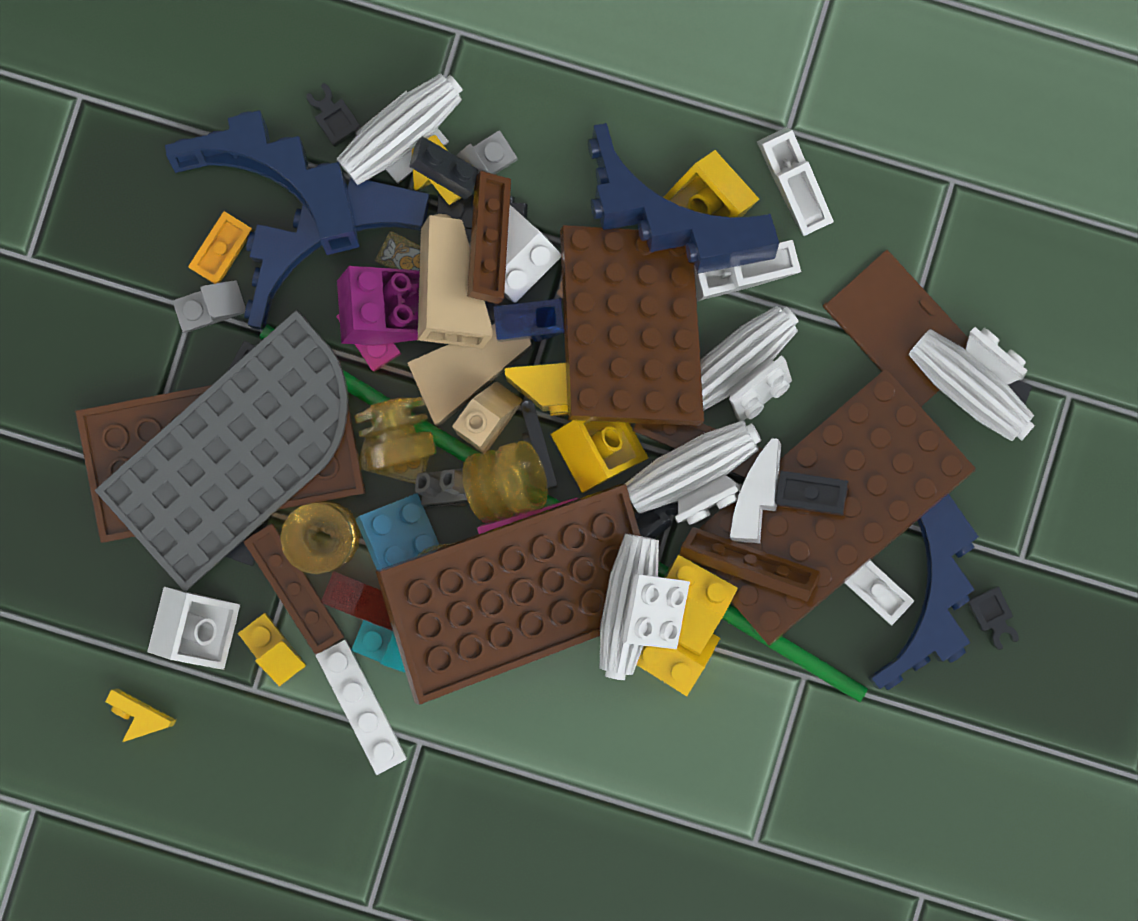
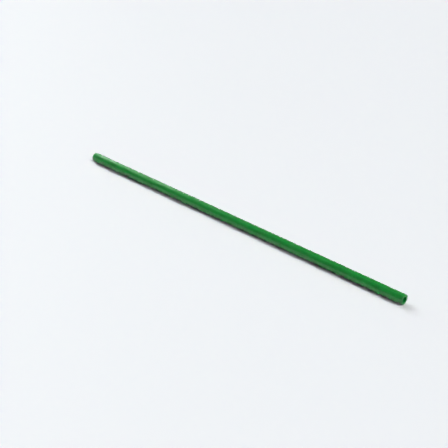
M267 324L259 338L263 340L275 328ZM343 370L347 391L363 402L478 470L536 507L542 508L560 502ZM658 561V577L664 578L669 567ZM729 604L722 618L724 621L854 700L861 702L868 690L867 687L783 636L769 646L741 612Z

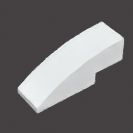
M786 127L757 141L772 177L803 236L808 235L833 223L834 221L810 164L805 160L793 130Z
M793 240L779 243L776 257L772 260L697 274L695 268L697 301L736 292L800 273L801 269Z
M772 438L747 474L733 514L730 534L732 541L760 543L763 510L776 511L775 500L781 453L779 439Z

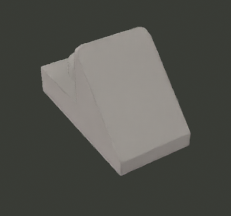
M500 130L474 147L470 143L456 155L477 168L478 173L484 171L497 174L518 160Z
M237 280L201 286V291L172 301L183 333L244 314L246 309Z

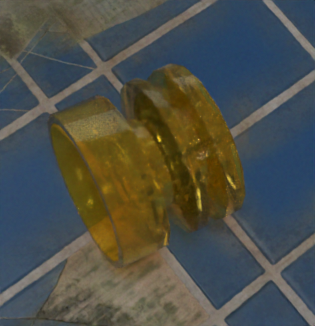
M400 397L371 405L365 411L354 415L356 424L372 422L373 426L359 431V436L376 437L377 443L363 450L369 471L407 463L437 453L432 432H416L415 425L428 419L427 414L411 415L412 410L425 406L422 397Z
M518 441L500 446L497 451L487 450L483 453L469 455L464 461L463 485L466 497L472 511L482 522L493 523L500 519L511 518L514 513L520 515L540 510L546 504L548 490L544 467L539 455L528 442Z
M322 501L302 505L290 513L283 524L280 539L283 553L293 566L302 572L321 574L339 569L351 561L358 550L361 535L355 517L350 510L339 503ZM323 529L325 533L331 535V540L325 541L324 545L322 539H317V533L322 532Z

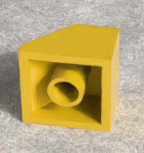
M716 150L696 162L663 197L684 208L722 217H742L759 200L755 193Z
M566 363L505 368L507 382L542 411H550V416L568 415Z
M572 420L550 434L582 493L648 459L635 432H632L633 429L630 423Z
M678 555L664 577L690 582L678 644L700 655L723 618L738 588Z
M712 634L700 655L679 644L677 649L643 646L637 666L685 696H688L708 663L720 637Z

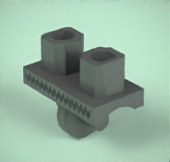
M471 467L418 473L415 491L422 495L421 505L427 508L448 505L461 507L467 505V503H475V488L473 485L478 476V470Z

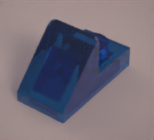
M561 299L494 306L498 342L532 338L534 342L564 333Z

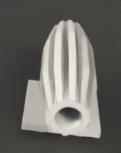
M439 74L413 90L405 91L355 132L357 136L338 156L337 161L357 185L385 169L396 183L399 184L413 172V169L409 167L412 149L422 136L429 138L436 135L444 146L449 143L438 127L461 102L462 99L459 93L463 91L451 75L445 78L442 74Z
M775 306L745 323L700 359L703 411L730 396L729 400L736 418L739 421H744L746 418L753 419L763 410L764 404L772 397L778 398L788 390L792 379L786 360L781 355L773 361L798 331L795 325L799 321L788 307L781 309Z
M974 327L970 331L966 350L929 329L908 355L939 390L976 421L1010 441H1013L1016 437L1022 441L1035 426L1030 421L1034 415L1008 384L1023 379L1028 371L1024 368L1026 361L1011 349L1007 353L998 346L1000 340L986 328L980 331Z
M742 420L704 433L657 458L625 483L630 500L637 512L643 513L678 501L679 515L675 516L677 522L687 521L691 525L710 516L709 508L717 505L721 509L736 502L739 496L738 493L743 485L732 480L727 474L759 450L757 443L762 440L752 423L746 426Z
M632 534L624 535L610 574L600 626L599 668L606 671L605 677L625 680L626 675H633L643 646L677 649L690 582L658 577L659 540Z

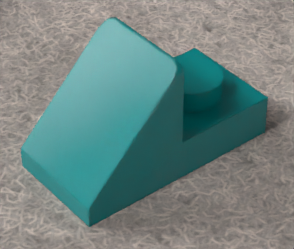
M364 619L351 651L378 661L384 666L406 673L393 630Z

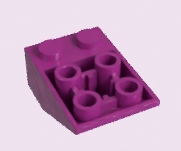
M349 266L337 280L341 344L379 345L418 340L420 270Z

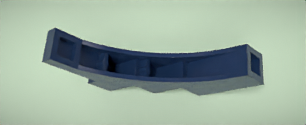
M260 110L243 112L238 116L228 118L229 130L213 131L208 135L192 139H180L175 143L165 145L167 158L175 173L206 165L228 166L258 173L285 187L298 198L315 220L320 241L326 255L359 247L347 184L340 163H322L315 168L309 169L306 151L300 137H283L276 142L270 143L268 128Z
M607 123L594 125L592 139H588V150L591 159L597 160L599 168H596L598 185L596 187L595 199H591V209L594 219H600L603 230L638 224L640 238L642 241L647 240L650 252L686 245L688 261L690 263L694 262L697 274L775 259L779 240L771 214L752 217L713 216L684 208L661 197L639 181L620 160L614 151Z
M350 177L347 189L356 232L381 227H399L421 231L427 219L431 201L428 193L368 180L357 185ZM304 205L302 209L297 208L295 212L293 228H297L296 233L257 224L256 232H250L247 251L251 252L250 258L254 262L262 263L261 268H255L252 286L256 287L254 300L249 299L245 309V319L249 320L248 325L252 329L263 331L267 325L272 299L281 284L306 257L323 246L316 222Z
M949 494L917 520L924 540L927 558L925 597L915 628L904 647L893 660L868 676L871 683L877 689L885 687L886 690L893 688L903 680L901 674L912 667L916 671L930 662L931 659L928 655L933 653L937 661L943 662L947 659L951 663L966 653L964 647L971 643L948 611V608L952 607L953 610L960 608L970 600L968 594L975 590L952 558V555L955 554L960 558L975 547L972 541L979 536Z

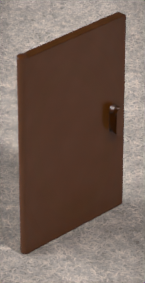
M888 250L883 252L829 302L823 304V308L881 371L887 369L921 408L939 389L908 355L913 347L929 329L965 350L969 338Z

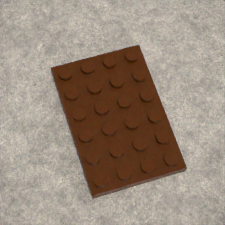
M563 225L560 230L568 420L700 426L704 422L695 268L694 262L690 263L688 261L686 245L650 252L647 240H641L639 230L616 228L603 230L601 227Z

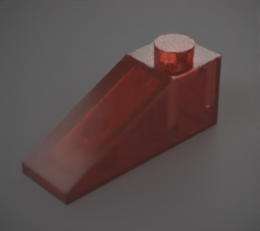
M333 571L320 603L393 631L381 589L340 572Z

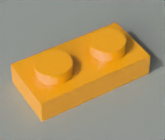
M223 211L188 267L214 284L220 283L247 242L250 232L254 230Z

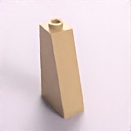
M447 214L429 215L421 228L418 340L484 348L493 335L485 301L467 297L470 247L463 221L453 219Z
M516 314L491 325L493 335L484 348L448 344L408 362V366L436 426L448 420L501 375L505 368H509L532 348L530 339L534 338L535 335L527 319L521 321L519 315Z
M496 381L472 398L452 428L459 437L485 455L524 400Z

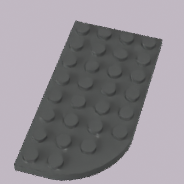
M296 310L95 489V492L184 592L191 588L318 475L334 457L343 438L348 416L347 384L337 356L301 313Z

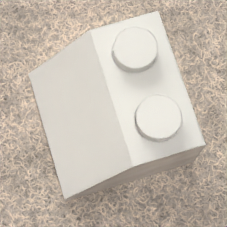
M510 205L504 296L516 303L561 258V253L537 228Z
M164 587L147 652L169 660L224 670L240 604Z

